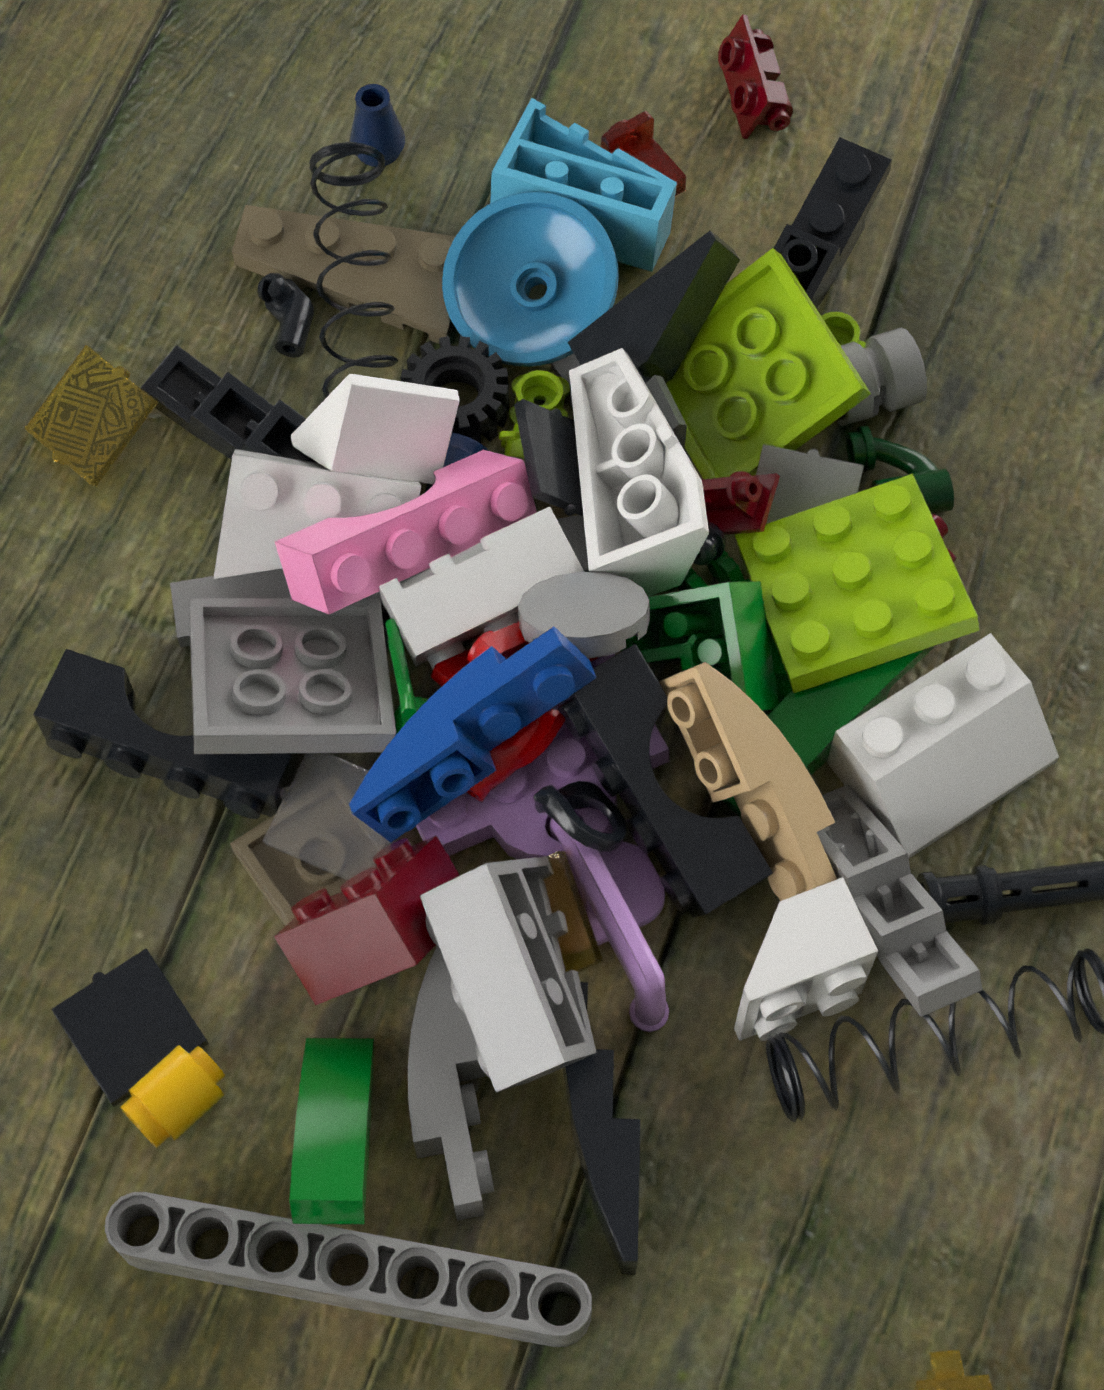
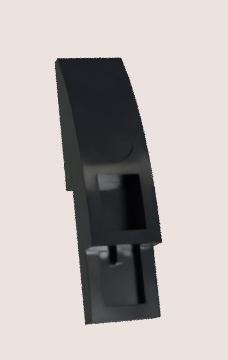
M841 137L836 142L793 224H786L774 246V249L783 256L816 309L823 301L865 228V217L891 171L892 159Z

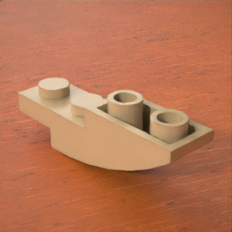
M706 662L660 681L659 683L668 697L669 713L679 725L695 761V770L698 778L706 786L713 803L734 796L741 812L743 824L773 874L768 876L771 889L779 900H785L837 880L817 834L818 831L835 823L834 818L802 760L781 731L760 707L731 680Z

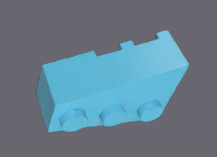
M531 98L492 170L490 203L503 197L523 192H547L564 196L585 207L601 223L614 247L617 262L652 272L670 235L677 182L619 148L613 153L601 148L588 140V130L576 123L567 128L545 115L546 106Z

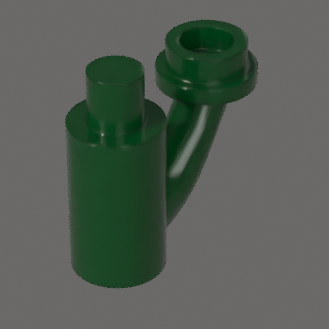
M867 425L858 427L856 432L846 434V452L849 462L863 465L865 472L874 470L876 461H880L896 467L908 475L913 474L931 514L953 510L954 490L947 469H938L929 458L916 450L881 438L872 437ZM907 475L872 481L871 488Z

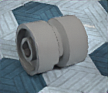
M901 327L871 336L867 339L865 348L856 342L841 345V348L871 393V395L836 420L841 426L844 427L878 415L879 406L892 412L925 400L927 377L924 363L914 338L906 329Z

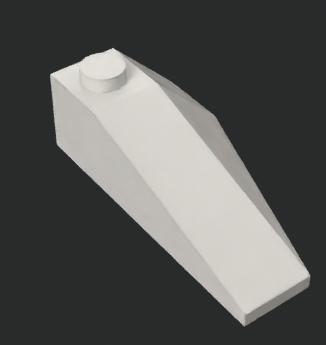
M621 348L569 370L589 572H605L628 578L641 586L647 597L682 584L709 535L702 480L631 358Z

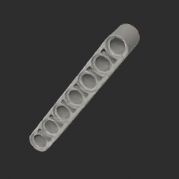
M132 1192L120 1197L110 1207L105 1219V1233L109 1243L129 1265L142 1270L551 1347H567L578 1342L586 1334L591 1322L592 1295L587 1284L577 1274L563 1269L321 1224H293L292 1219L148 1192ZM144 1216L159 1218V1230L149 1243L143 1246H130L127 1244V1232L132 1223ZM210 1229L228 1231V1244L219 1256L212 1259L195 1257V1244L205 1231ZM280 1241H289L298 1246V1256L295 1263L289 1269L283 1272L272 1273L263 1268V1257L270 1246ZM347 1254H358L368 1260V1270L360 1282L351 1286H342L331 1279L333 1266L341 1257ZM415 1267L430 1268L439 1276L436 1289L423 1299H412L400 1291V1283L403 1276ZM484 1280H497L508 1288L510 1295L507 1303L501 1309L494 1312H482L477 1310L469 1301L472 1289ZM564 1292L571 1295L578 1302L580 1312L573 1322L564 1326H555L548 1323L541 1316L539 1308L542 1301L548 1295Z

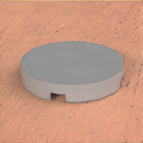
M575 572L556 575L536 583L522 595L518 606L519 628L524 640L530 643L554 626L588 659L608 656L625 649L626 639L635 635L639 640L647 633L650 622L649 599L641 586L628 578L610 573Z

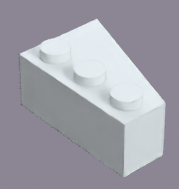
M550 506L483 537L480 543L453 557L447 554L429 563L430 569L401 584L395 578L379 586L381 602L389 617L394 618L398 625L403 644L415 667L429 661L432 669H434L435 664L466 651L462 645L463 642L482 632H495L518 622V606L522 595L536 583L556 575L584 572Z

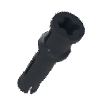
M1104 861L1047 866L997 873L992 867L980 865L973 867L972 872L969 874L937 878L932 872H923L918 874L917 881L943 910L945 923L978 919L982 925H990L996 923V920H1000L1005 912L1059 907L1061 905L1104 900ZM1077 882L1075 886L1032 891L1033 887ZM1010 890L1009 894L1003 895L1002 891ZM966 896L962 900L947 901L948 898Z

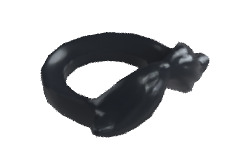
M577 781L558 790L553 785H547L546 787L543 786L533 795L537 812L547 813L570 837L584 846L598 851L611 852L622 844L626 834V821L614 803L594 783ZM590 807L600 810L610 822L613 832L602 833L591 828L577 816L574 809Z

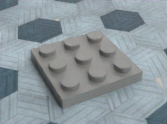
M190 598L189 619L194 754L383 752L396 736L380 599L364 598L328 615L296 602L292 598Z

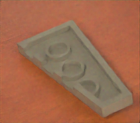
M245 205L232 249L236 266L262 276L269 273H280L285 279L292 280L301 290L306 286L317 290L316 283L319 275L336 259L324 253L316 244L313 236L316 223L323 216ZM330 217L321 225L319 236L321 243L329 251L344 257L355 252L380 250L389 253L392 257L387 263L377 266H361L343 262L330 269L324 276L322 287L324 293L328 294L331 301L347 308L352 307V305L371 302L389 303L394 306L395 310L388 315L380 316L381 322L402 330L406 325L428 333L429 340L438 344L441 337L449 336L450 339L453 323L444 302L442 277L446 256L456 236ZM365 256V257H359V258H354V259H355V260L369 261V260H379V259H383V258H386V257H383V256ZM369 308L366 310L382 311L386 310L387 308Z

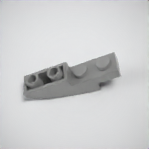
M437 946L428 964L418 994L411 1028L408 1058V1105L417 1159L443 1153L445 1155L456 1218L459 1221L483 1216L484 1210L481 1194L494 1192L487 1150L473 1152L468 1130L469 1126L481 1124L474 1084L460 1085L459 1083L485 1077V1073L477 1059V1043L466 1014L458 1007L451 992L452 978L441 950Z

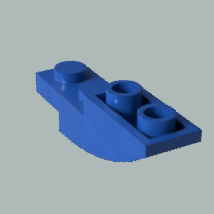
M554 626L507 659L491 646L438 689L386 746L349 803L352 814L389 842H393L404 833L412 830L417 824L458 796L466 793L471 787L496 771L489 751L514 736L525 726L597 678L590 660Z

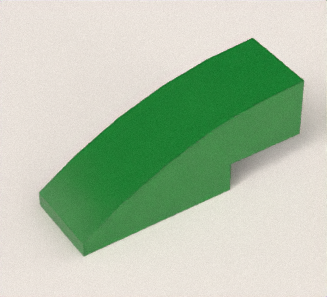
M306 1038L298 1093L289 1196L293 1224H365L366 1184L370 1152L374 1038Z

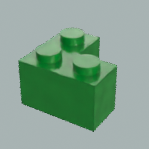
M761 581L726 582L648 597L650 622L647 633L639 640L635 635L626 639L625 649L636 644L648 665L681 660L682 672L706 662L731 680L762 711L774 709L779 704Z

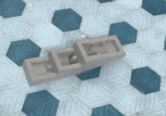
M849 785L822 795L835 823L818 831L819 839L837 879L843 877L878 949L877 958L918 1014L922 1017L982 991L980 970L946 931L943 910L911 874L908 853Z

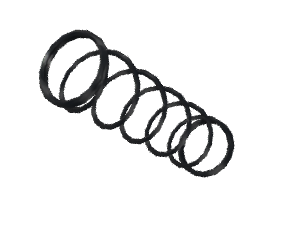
M341 142L322 147L311 156L309 161V169L312 174L310 182L312 192L323 204L332 208L316 223L313 236L321 250L336 259L319 275L316 287L319 295L329 305L341 311L322 327L319 339L322 347L330 355L346 363L335 369L325 379L322 388L325 399L330 395L328 391L330 381L335 375L355 365L369 368H385L393 366L398 362V359L392 355H372L356 360L343 357L327 345L325 338L327 328L335 320L346 314L373 317L388 315L395 310L393 305L385 302H371L347 308L331 301L324 294L322 287L324 276L329 270L343 262L361 266H377L387 263L392 258L389 253L380 250L355 252L343 257L329 251L321 243L319 236L321 225L339 211L357 216H373L383 213L388 208L384 201L377 199L356 200L336 206L326 201L318 192L317 179L333 186L348 187L371 182L383 173L386 167L383 154L373 146L357 142ZM365 154L378 160L376 168L360 175L337 176L321 172L325 166L333 161L350 155ZM334 155L333 157L324 161L318 168L316 167L317 162L320 161L322 158ZM365 204L382 206V208L367 211L346 209ZM365 256H383V257H386V258L379 259V260H369V261L355 260V259H354V258L365 257ZM369 308H387L382 311H362ZM378 360H389L387 362H371Z
M1085 948L1084 951L1078 950L1068 974L1067 1000L1057 985L1045 973L1033 966L1023 965L1015 972L1009 988V1023L995 1001L983 989L978 992L998 1017L1009 1038L1016 1058L1021 1059L1022 1053L1016 1032L1014 997L1018 978L1024 972L1036 973L1049 985L1069 1018L1076 1041L1081 1043L1083 1038L1076 1019L1074 1006V981L1079 1001L1087 1019L1097 1032L1104 1035V1021L1096 1009L1091 996L1085 968L1087 960L1097 977L1104 998V962L1095 951ZM901 999L894 1007L890 1018V1067L878 1045L862 1024L850 1016L842 1015L835 1021L830 1034L828 1050L831 1091L816 1063L797 1039L788 1033L782 1032L775 1034L774 1037L769 1035L766 1042L768 1065L779 1102L787 1118L793 1122H796L797 1118L802 1121L806 1111L799 1073L785 1039L792 1042L803 1055L819 1082L829 1105L837 1111L839 1100L835 1071V1042L838 1027L843 1022H850L865 1037L879 1060L893 1091L898 1094L900 1083L895 1052L896 1018L899 1009L904 1005L912 1006L909 1000ZM956 1002L950 1004L948 1017L950 1046L930 1014L923 1017L938 1037L955 1075L960 1076L961 1069L955 1036Z

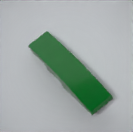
M934 646L797 693H793L792 690L773 709L768 718L781 731L802 760L809 774L812 775L827 762L835 731L886 700L890 688L924 658ZM734 796L723 799L722 801L741 818V812Z

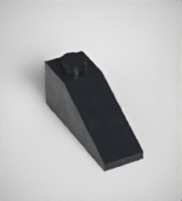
M711 230L568 341L580 365L623 348L645 383L654 375L663 377L665 383L670 381L676 374L739 263L740 258L722 239Z

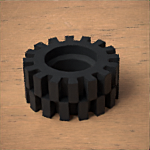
M449 336L439 338V349L434 350L430 342L420 346L421 358L414 353L411 354L407 359L408 370L402 369L401 381L440 387L450 382H463L474 386L478 391V396L473 402L458 407L452 433L467 436L481 443V435L483 434L491 442L497 436V425L502 428L507 421V411H509L508 373L506 367L502 368L501 357L497 352L488 356L489 345L479 341L475 349H471L470 337L460 336L459 346H450Z

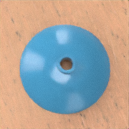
M523 192L509 195L479 210L465 223L454 238L443 268L442 291L445 306L452 323L460 335L470 337V344L474 349L479 341L489 345L488 356L497 352L502 359V363L507 365L530 367L550 364L572 355L573 351L568 341L613 307L619 280L617 257L610 238L601 223L591 212L577 202L564 196L547 192ZM540 284L547 286L546 294L542 298L536 300L529 298L530 290L534 286Z

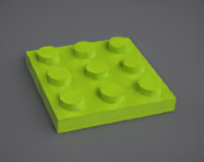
M774 248L770 249L726 284L676 374L666 383L687 425L685 449L703 479L730 477L732 473L737 471H746L751 476H755L763 444L795 451L871 395L869 389L783 256Z
M913 474L767 523L764 532L735 534L737 547L750 581H761L767 625L793 693L979 631L978 615Z

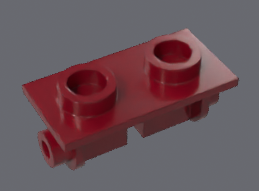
M742 14L730 34L723 39L718 51V62L725 76L731 97V108L736 114L742 138L748 139L758 124L767 125L773 131H780L788 127L791 122L790 118L793 115V107L789 102L784 82L776 81L781 72L774 53L771 37L764 34L762 30H752L748 16Z
M737 471L732 473L730 477L702 479L707 521L718 525L724 535L764 532L780 476L777 473L751 476L746 471Z

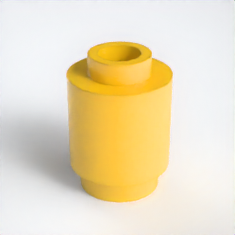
M178 1045L129 1089L132 1097L120 1108L140 1132L158 1148L169 1137L176 1141L224 1096L217 1083L225 1077V1074L201 1047L197 1046L188 1053Z

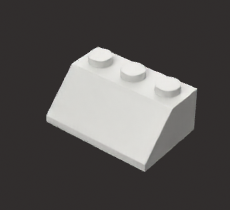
M990 633L835 731L827 763L843 784L849 785L905 849L909 859L1056 763L1059 755L1031 681Z

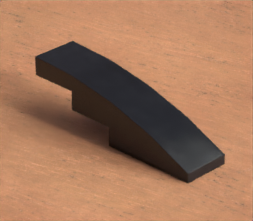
M178 345L173 348L140 387V391L144 394L147 403L150 404V400H152L154 408L231 460L235 449L318 463L292 446L291 435L306 418L280 399L273 406L229 372L223 378L219 377Z
M580 982L587 1009L588 982ZM596 1049L595 1054L563 1067L573 1139L594 1211L621 1274L636 1275L639 1227L640 1119L612 1118L614 1050Z

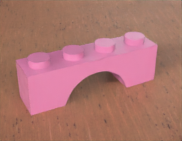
M482 450L434 471V485L421 496L405 504L369 515L327 518L275 541L292 600L328 615L379 592V586L395 578L401 582L429 569V563L447 554L453 557L480 543L483 537L536 513L524 460Z

